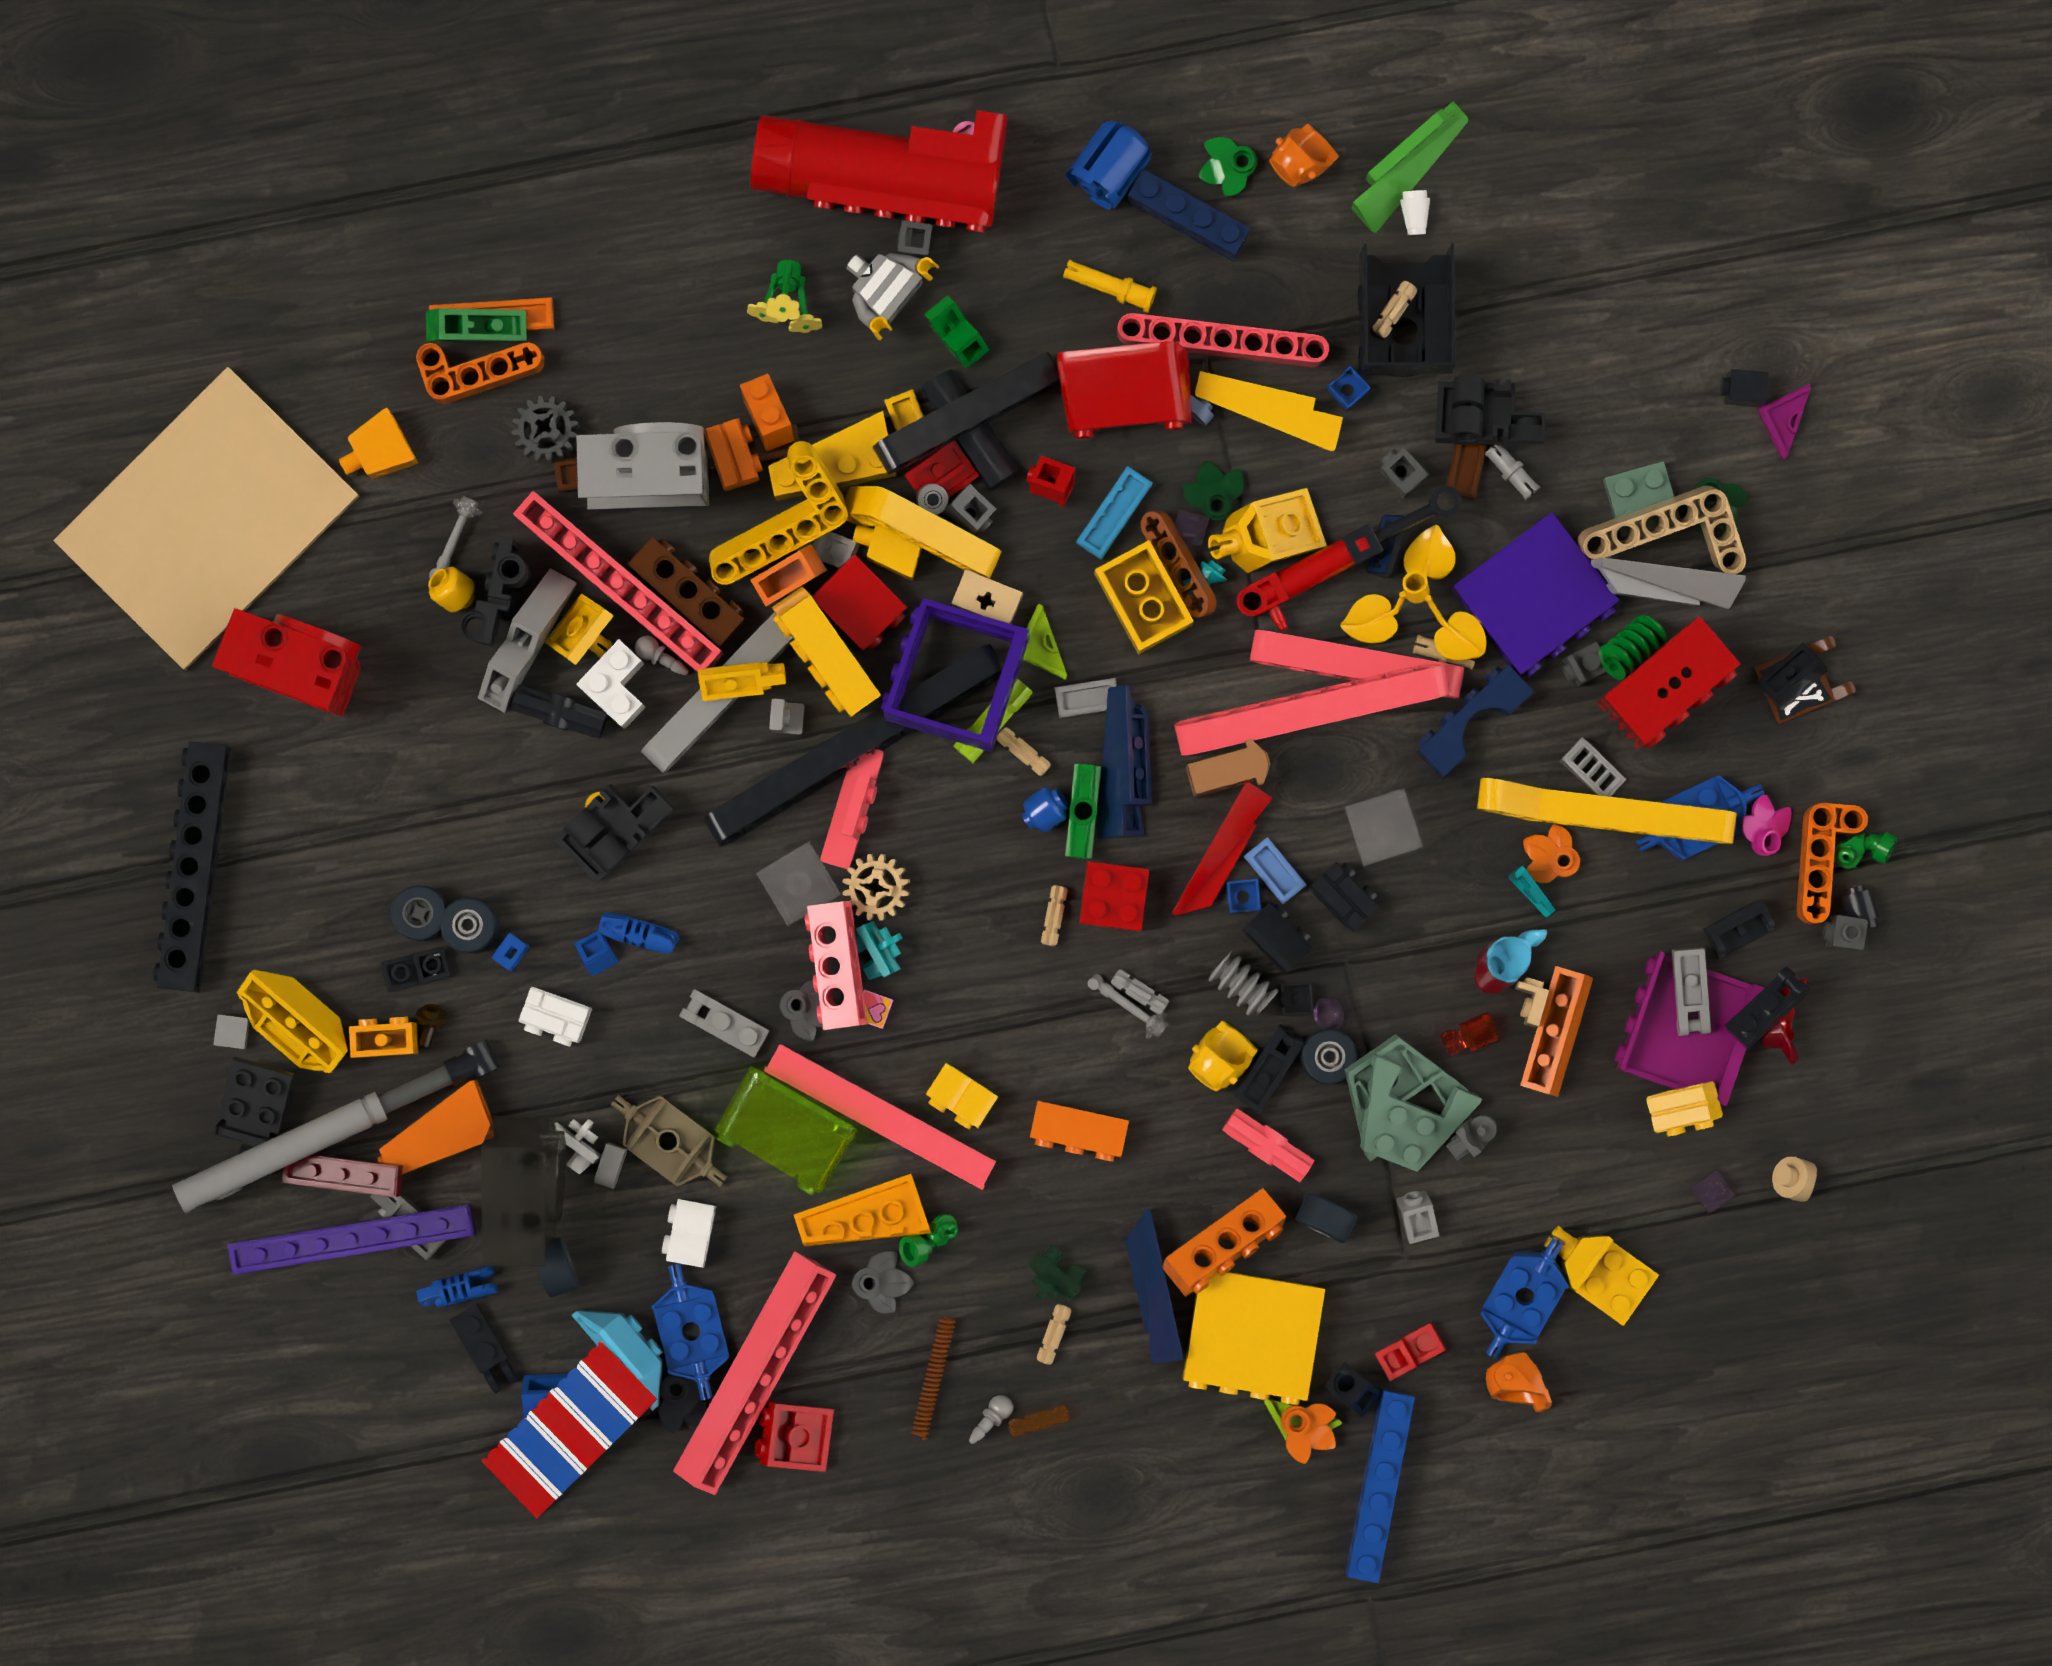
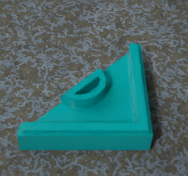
M1523 866L1516 868L1508 876V879L1545 918H1548L1555 911V908Z

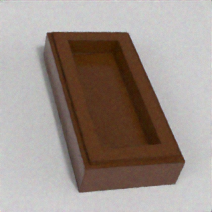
M1455 443L1446 486H1452L1457 489L1461 497L1473 500L1476 498L1487 444Z

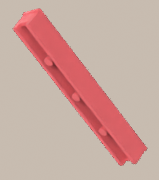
M779 1044L769 1065L764 1069V1072L981 1190L984 1189V1183L996 1163L995 1160L782 1044Z

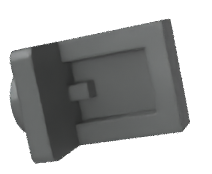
M1841 915L1830 916V921H1826L1823 928V939L1827 940L1826 947L1863 950L1868 921L1866 919Z

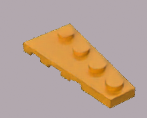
M912 1174L794 1214L804 1246L931 1233Z

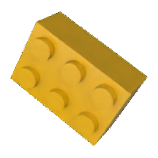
M1150 540L1095 569L1094 575L1138 655L1193 625L1194 621Z

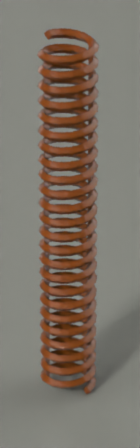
M943 1316L946 1320H938L943 1324L937 1325L942 1329H936L941 1334H935V1337L941 1339H933L934 1342L940 1343L932 1344L936 1348L931 1350L939 1353L930 1354V1356L935 1358H929V1361L934 1363H928V1366L934 1368H926L927 1371L933 1373H925L926 1376L932 1378L925 1377L924 1380L931 1383L924 1382L923 1385L931 1388L922 1387V1390L927 1392H921L920 1394L926 1397H919L920 1400L926 1402L919 1401L918 1404L925 1407L918 1406L917 1409L924 1412H915L923 1417L915 1416L914 1418L923 1422L914 1421L913 1423L922 1427L912 1426L913 1429L918 1431H911V1433L923 1437L922 1440L928 1439L926 1435L929 1434L927 1430H930L931 1416L934 1415L932 1411L935 1410L933 1407L936 1405L934 1401L937 1400L935 1396L939 1395L937 1391L940 1390L938 1387L941 1386L939 1383L942 1381L940 1377L943 1376L941 1372L945 1371L942 1367L946 1366L944 1362L947 1361L945 1358L948 1357L946 1354L949 1352L947 1348L950 1347L948 1343L952 1342L949 1339L953 1337L950 1333H953V1328H955L956 1320L947 1316Z

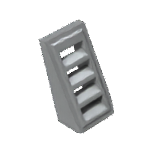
M1583 737L1559 761L1596 795L1611 797L1626 780ZM1582 751H1585L1587 755L1576 765L1573 762L1574 759ZM1591 759L1595 760L1596 763L1587 773L1582 771ZM1602 767L1606 771L1594 782L1591 777ZM1611 775L1614 780L1603 791L1599 786Z

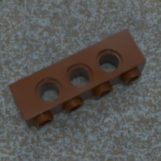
M652 537L628 563V566L722 650L746 623L742 617L744 611L734 601L730 600L726 603L718 595L722 591L709 579L705 583L696 576L699 570L687 559H684L681 563L674 557L673 554L676 550L662 538L658 542ZM664 563L674 565V573L669 578H661L658 575V569ZM689 583L695 584L697 586L696 595L690 599L683 598L681 596L682 587ZM709 604L720 606V614L715 619L704 617V609Z

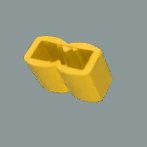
M945 1063L926 1093L931 1098L928 1102L930 1105L943 1113L946 1109H949L957 1115L954 1120L969 1130L972 1126L980 1127L999 1097L948 1063Z

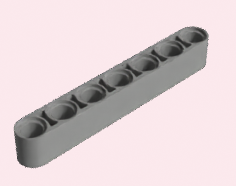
M774 612L723 666L754 662L772 664L794 639L792 636L786 638L772 619L776 616ZM699 689L645 745L641 753L662 773L667 772L739 697L702 701Z

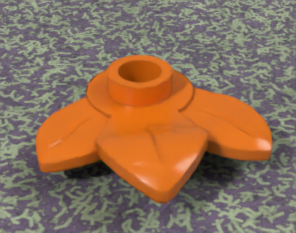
M1553 824L1548 837L1532 835L1523 840L1524 849L1530 859L1533 860L1526 870L1535 882L1549 883L1557 876L1570 877L1579 870L1580 856L1572 848V836L1565 828ZM1568 856L1570 858L1569 864L1565 867L1560 866V858Z
M1315 1403L1306 1408L1294 1405L1288 1407L1283 1412L1281 1426L1287 1433L1286 1448L1298 1462L1302 1464L1307 1463L1311 1454V1448L1329 1450L1336 1447L1334 1434L1327 1425L1333 1420L1336 1412L1329 1406L1321 1403ZM1295 1415L1300 1416L1302 1419L1301 1424L1298 1426H1292L1290 1422L1291 1418Z

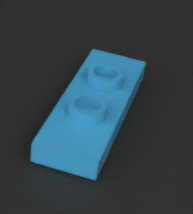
M1127 466L1077 539L1076 544L1102 560L1153 483Z

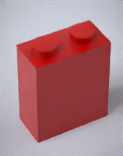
M855 554L811 595L823 613L861 651H864L867 647L873 650L884 639L881 633L888 626L894 629L906 617L902 612L907 607Z

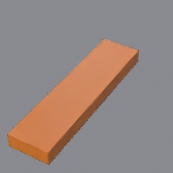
M552 297L429 305V310L437 308L526 310V332L555 330Z

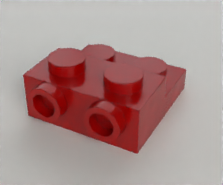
M767 1401V1408L764 1407L759 1416L760 1426H764L763 1438L758 1439L755 1446V1455L757 1458H760L759 1463L768 1467L826 1472L834 1409Z

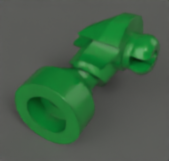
M1889 832L1880 835L1869 833V836H1866L1865 833L1855 835L1847 841H1841L1835 847L1834 858L1837 864L1843 868H1856L1863 859L1864 854L1867 851H1871L1872 859L1884 865L1891 856L1898 837Z
M941 1214L928 1221L931 1233L926 1234L924 1238L920 1235L903 1237L899 1243V1251L904 1263L910 1267L921 1265L927 1261L928 1255L933 1253V1248L937 1250L940 1246L945 1245L949 1239H953L958 1233L957 1222L953 1216Z

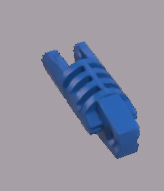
M604 912L598 929L599 933L621 943L625 942L628 945H635L639 948H645V950L662 952L663 954L673 952L675 944L677 945L680 939V935L676 931L659 926L656 923H649L648 921H642L639 918H632L628 915Z
M487 1266L465 1272L464 1274L432 1281V1286L416 1291L418 1303L422 1307L436 1305L437 1308H442L451 1304H458L498 1293L497 1284L489 1283L474 1286V1282L494 1276V1266Z

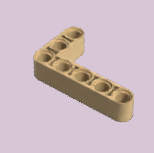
M1702 486L1587 528L1580 533L1577 540L1578 547L1586 556L1591 559H1598L1614 555L1700 523L1715 567L1724 573L1738 574L1744 569L1746 564V556L1727 497L1723 492L1712 486ZM1710 494H1715L1717 498L1714 507L1706 509L1704 506L1706 497ZM1685 504L1688 509L1686 516L1682 519H1676V509L1680 505ZM1652 515H1657L1658 525L1652 530H1647V519ZM1719 523H1724L1726 525L1725 533L1721 537L1715 538L1714 528ZM1622 526H1628L1629 536L1619 541L1616 535L1617 531ZM1598 536L1601 542L1600 546L1595 551H1589L1587 547L1588 541L1592 537ZM1728 552H1734V562L1729 566H1724V556Z

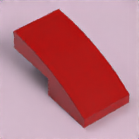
M1431 1321L1377 1351L1375 1356L1389 1381L1416 1368L1426 1360L1446 1351L1447 1348Z

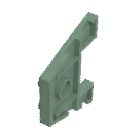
M1396 1034L1344 1069L1360 1137L1362 1136L1365 1109L1368 1106V1083L1372 1076L1373 1066L1371 1065L1373 1054L1397 1062L1402 1066L1389 1093L1397 1098L1406 1101L1428 1085H1431L1445 1106L1454 1086L1468 1091L1465 1086ZM1364 1151L1365 1156L1370 1162L1378 1157Z
M1373 1054L1371 1065L1373 1066L1372 1076L1368 1083V1106L1364 1113L1360 1147L1365 1152L1418 1172L1481 1103L1482 1098L1477 1094L1454 1086L1442 1113L1438 1114L1392 1096L1389 1093L1402 1066L1397 1062Z

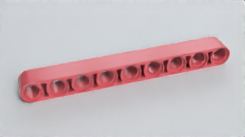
M1432 662L1182 720L1175 723L1174 727L1181 755H1193L1245 743V740L1248 739L1254 741L1440 698L1450 694V687L1444 662Z

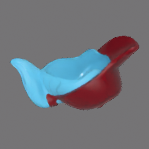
M1528 930L1521 933L1518 937L1504 936L1493 940L1477 958L1475 970L1476 986L1483 992L1495 994L1515 984L1530 965L1531 947H1537L1545 940L1547 930Z

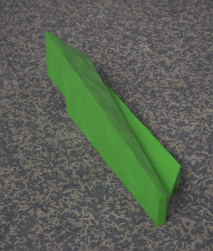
M1454 101L1444 110L1437 111L1368 172L1365 180L1371 187L1353 202L1351 209L1373 233L1378 232L1401 204L1400 200L1403 199L1402 192L1411 191L1468 123V117Z

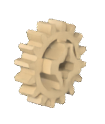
M868 854L866 863L861 858H858L856 860L858 868L848 867L847 871L852 876L842 881L849 885V889L842 892L843 895L851 896L852 906L856 905L858 907L856 910L857 916L863 914L864 911L867 912V920L870 921L874 918L875 914L878 915L880 921L885 920V912L895 916L897 913L894 907L903 908L905 906L901 897L910 895V892L903 889V885L910 883V879H902L901 877L906 871L905 868L896 869V859L886 863L885 854H880L878 861H875L873 854ZM874 866L870 876L865 879L859 878L864 870ZM886 870L893 875L896 885L889 882L886 877ZM879 879V885L889 889V891L877 892L875 896L874 890L863 884L875 883ZM857 890H861L865 895V904L860 900ZM886 896L894 897L888 905L879 908L883 898Z

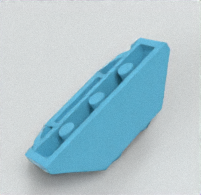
M579 1309L573 1313L572 1317L598 1346L601 1340L657 1398L649 1408L653 1411L660 1405V1387L663 1372V1359L659 1355L663 1351L653 1339L650 1338L647 1341L639 1332L643 1329L640 1323L631 1314L626 1317L624 1313Z

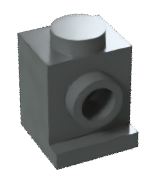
M901 220L897 239V251L905 255L921 258L927 257L932 225Z
M1404 447L1398 453L1395 449L1391 450L1380 461L1383 466L1379 472L1395 488L1402 499L1429 475ZM1398 467L1404 468L1406 476L1398 477L1395 474V469Z
M968 484L941 513L945 517L948 515L960 528L970 534L976 531L982 534L993 522L989 517L996 508L971 484Z

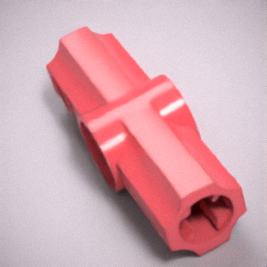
M1237 1108L1222 1129L1231 1138L1248 1147L1249 1152L1270 1166L1273 1164L1298 1182H1301L1315 1161L1300 1149L1289 1144L1288 1139L1267 1125H1261Z

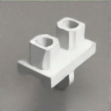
M575 1119L570 1122L568 1127L577 1133L576 1135L557 1122L553 1123L548 1131L552 1135L548 1136L543 1148L555 1157L559 1156L566 1145L575 1150L576 1152L566 1165L578 1174L586 1170L591 1163H597L602 1156L582 1141L585 1138L591 1144H594L598 1139V1136L590 1131L594 1124L590 1119L584 1125H581Z

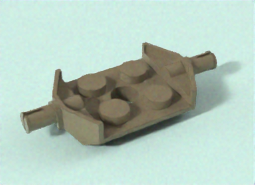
M620 1095L615 1098L624 1107L616 1101H613L611 1106L624 1114V1118L627 1119L622 1146L676 1186H680L699 1176H706L717 1184L718 1187H721L723 1184L721 1180L725 1181L728 1176H725L713 1167L712 1164L716 1136L709 1133L669 1103L663 1096H658L637 1107L635 1105L632 1106ZM665 1132H671L677 1138V1144L672 1150H665L660 1145V1137Z

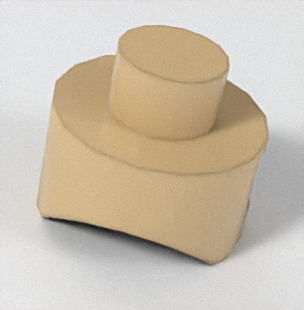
M1797 1157L1782 1159L1776 1165L1772 1175L1775 1191L1779 1195L1794 1201H1807L1815 1185L1817 1167L1815 1164Z

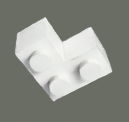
M618 639L576 685L624 730L646 708L624 687L644 663Z

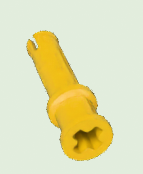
M1073 260L1068 261V268H1065L1063 278L1116 296L1121 304L1127 302L1143 308V312L1148 313L1150 311L1157 287L1152 286L1148 288L1133 282V278L1128 277L1122 280L1073 262Z

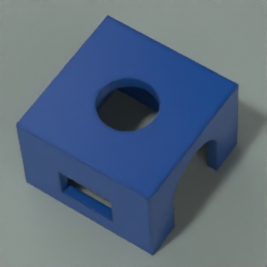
M1351 366L1344 370L1343 374L1335 381H1332L1326 388L1346 412L1371 389ZM1346 384L1351 385L1354 389L1353 394L1350 396H1345L1342 393V387Z
M1258 879L1226 882L1229 914L1261 910ZM1246 891L1249 894L1248 901L1245 903L1239 902L1237 899L1238 892Z
M509 933L491 958L507 970L513 971L530 948V945L516 935ZM514 948L517 949L515 955L510 959L508 956Z

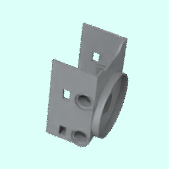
M673 422L639 423L617 427L614 429V434L576 435L578 498H587L588 510L709 506L708 455L704 446V427L695 424Z

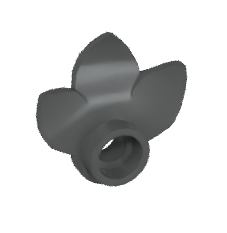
M813 980L805 982L799 990H789L784 993L780 999L779 1008L782 1015L790 1020L792 1031L801 1039L813 1041L816 1035V1027H823V1024H820L817 1018V1006L820 1005L819 993L815 992ZM794 999L800 1002V1008L797 1011L791 1008V1002Z
M884 1251L875 1254L870 1258L867 1268L858 1270L852 1278L854 1293L862 1299H867L872 1309L879 1313H894L896 1310L894 1297L906 1294L914 1284L908 1274L895 1269L897 1253L894 1251ZM866 1278H870L873 1282L872 1287L868 1290L863 1285Z

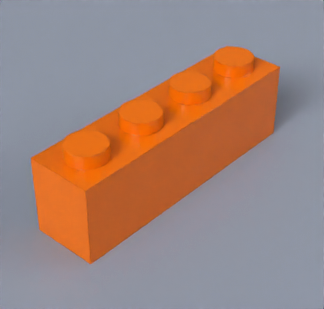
M1558 966L1555 967L1540 1024L1536 1030L1520 1086L1556 1097L1559 1096L1592 985V977Z

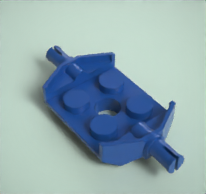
M1718 775L1660 803L1736 812L1734 836L1743 833L1742 819L1746 816L1748 802L1759 798L1764 794V791L1751 794L1762 788L1759 783L1747 790L1739 791ZM1648 835L1635 841L1637 846L1647 841L1649 842L1638 848L1641 853L1655 845H1661L1681 861L1719 844Z
M1552 1237L1546 1250H1542L1541 1253L1527 1250L1514 1252L1481 1308V1315L1495 1337L1488 1350H1486L1490 1357L1493 1353V1358L1498 1359L1503 1347L1508 1343L1536 1344L1537 1337L1566 1288H1569V1281L1556 1262V1256L1564 1245V1242L1560 1239L1557 1242V1237ZM1521 1288H1529L1533 1291L1534 1297L1528 1302L1520 1301L1516 1296L1517 1291Z
M681 1263L676 1264L675 1269L674 1265L668 1266L672 1288L651 1306L654 1310L668 1367L667 1372L668 1374L695 1380L700 1400L710 1399L714 1397L709 1382L710 1375L730 1357L714 1292L707 1288L687 1284V1281H684ZM693 1322L699 1326L700 1335L697 1339L689 1340L684 1336L683 1327L686 1323Z

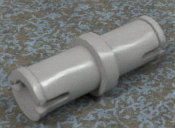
M1500 441L1497 442V445H1494V448L1491 447L1485 453L1503 473L1501 477L1505 481L1509 480L1525 500L1529 499L1532 493L1535 494L1540 489V486L1522 468L1524 464L1520 460L1516 461L1504 449Z

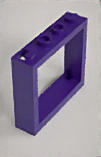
M922 598L920 607H915L914 612L911 614L910 624H913L910 635L905 634L901 643L900 652L903 653L900 664L895 663L893 666L890 680L894 682L891 691H886L883 696L881 709L884 710L885 720L992 752L1030 640L1029 629ZM930 618L1011 642L981 734L899 710Z

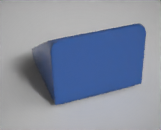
M598 930L574 943L585 968L591 976H595L618 963V959L605 935L599 933Z

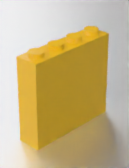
M1228 1272L1223 1276L1216 1274L1209 1279L1211 1282L1209 1286L1196 1294L1183 1372V1380L1189 1381L1188 1387L1207 1390V1385L1220 1386L1219 1392L1238 1395V1390L1250 1391V1397L1268 1400L1269 1395L1280 1396L1282 1403L1299 1405L1300 1400L1308 1401L1325 1289L1323 1287Z

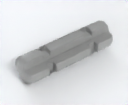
M1119 969L1111 981L1114 987L1120 991L1122 988L1125 989V994L1144 1006L1148 1004L1151 1006L1149 1009L1160 1015L1163 1013L1169 1003L1166 997L1161 994L1155 995V990L1135 977L1133 980L1130 979V974L1124 970Z

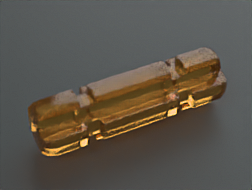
M1062 1405L1053 1408V1411L1050 1412L1049 1410H1044L1027 1415L1022 1420L1020 1418L1010 1420L1008 1426L1012 1437L1025 1435L1024 1432L1026 1431L1032 1433L1052 1427L1054 1423L1058 1425L1069 1421V1414L1066 1406Z

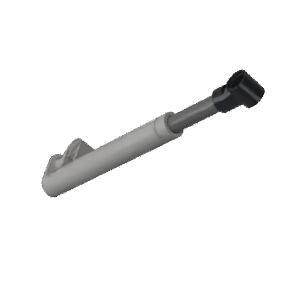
M488 1039L462 1051L463 1054L458 1057L454 1056L443 1061L444 1066L379 1096L374 1091L364 1096L361 1100L359 1098L198 1172L196 1175L172 1184V1188L184 1213L187 1215L191 1213V1210L202 1204L230 1196L242 1190L243 1186L369 1129L373 1127V1124L382 1123L388 1120L386 1114L453 1084L456 1087L467 1082V1079L473 1076L475 1079H478L496 1071L501 1067Z

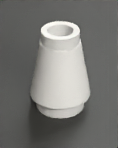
M1427 190L1402 192L1403 199L1400 200L1407 235L1426 234L1430 198H1427Z

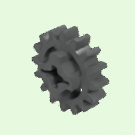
M538 396V403L535 405L532 401L527 400L529 408L527 410L518 408L517 411L521 418L512 420L513 425L518 428L511 431L513 438L519 439L515 445L518 450L525 448L523 454L527 459L534 454L536 463H540L542 458L546 457L549 464H551L555 455L563 460L564 454L562 451L566 449L572 452L574 449L570 441H577V434L572 432L579 428L577 421H571L576 416L574 411L569 410L565 412L568 407L566 402L562 401L557 405L554 396H551L549 402H545L542 396ZM548 411L546 414L537 415L539 412ZM562 419L565 421L564 435L559 431ZM527 424L532 430L529 440H527L525 433ZM542 426L544 428H548L550 426L551 432L547 433L544 431L541 433L539 429ZM555 445L550 448H543L544 446Z

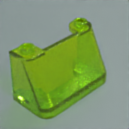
M750 1066L717 1124L715 1131L719 1133L717 1140L731 1148L735 1144L741 1146L798 1180L797 1187L813 1196L815 1191L819 1193L824 1191L860 1129L848 1121L837 1118L838 1116L798 1094L776 1079L770 1078L762 1070L755 1066Z

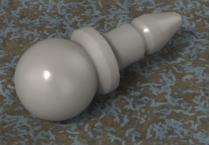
M642 636L636 641L635 653L639 658L651 660L653 665L659 661L660 664L670 668L674 673L688 674V670L680 661L663 652L666 647L659 646L654 637Z
M997 1395L990 1400L988 1409L983 1411L985 1417L971 1434L969 1439L971 1444L981 1440L985 1433H988L994 1425L1000 1426L1001 1420L1007 1419L1012 1414L1013 1403L1010 1398L1005 1395Z

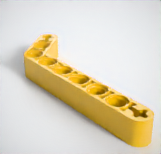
M1481 778L1477 810L1523 820L1721 844H1733L1737 816L1736 812L1541 789L1493 778Z

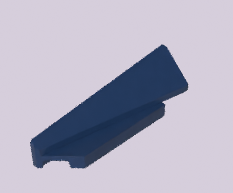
M1129 685L1110 687L1107 694L1097 833L1100 839L1144 837L1140 806L1152 805L1149 714L1143 705L1134 702L1130 694L1131 687Z
M1146 1209L1125 1241L1145 1333L1150 1332L1152 1364L1183 1360L1182 1349L1166 1276L1162 1268L1163 1263L1151 1209Z

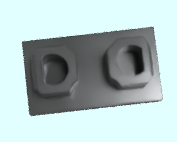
M1479 1115L1474 1119L1470 1116L1458 1127L1455 1132L1456 1135L1451 1138V1142L1446 1146L1457 1161L1469 1152L1475 1157L1495 1137L1497 1124L1494 1119L1487 1115Z

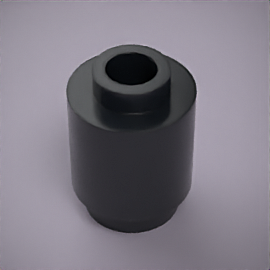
M1861 884L1845 889L1847 895L1842 896L1841 900L1846 916L1866 919L1868 921L1867 929L1879 925L1877 917L1880 916L1871 888L1865 890L1864 885Z

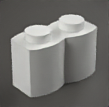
M678 1199L677 1205L671 1204L668 1215V1223H673L671 1236L665 1235L662 1246V1253L667 1254L666 1261L704 1268L716 1206Z

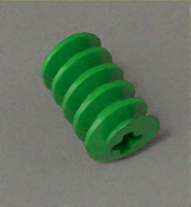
M1639 615L1631 623H1628L1623 630H1620L1615 637H1612L1607 644L1601 646L1599 649L1600 662L1611 677L1623 680L1626 677V673L1633 672L1634 666H1640L1643 659H1648L1651 652H1656L1659 649V645L1666 643L1667 634L1662 626L1653 618Z

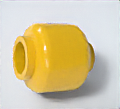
M455 567L439 569L431 576L428 584L430 598L451 613L459 612L462 609L468 608L473 603L475 597L474 582Z

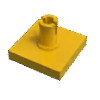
M581 593L544 643L575 665L588 649L601 658L606 652L597 644L599 643L609 650L612 647V642L600 633L612 619L613 615Z

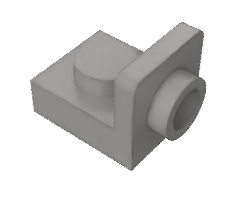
M772 699L769 727L771 733L801 735L803 732L805 706L800 703H788L784 699Z
M1411 1191L1396 1199L1409 1244L1439 1236L1433 1205L1426 1191Z

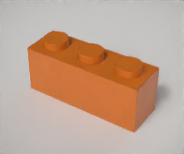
M1037 1101L1030 1138H1035L1034 1145L1053 1149V1144L1058 1143L1066 1145V1152L1083 1155L1084 1149L1096 1152L1095 1158L1113 1162L1115 1156H1122L1129 1120Z

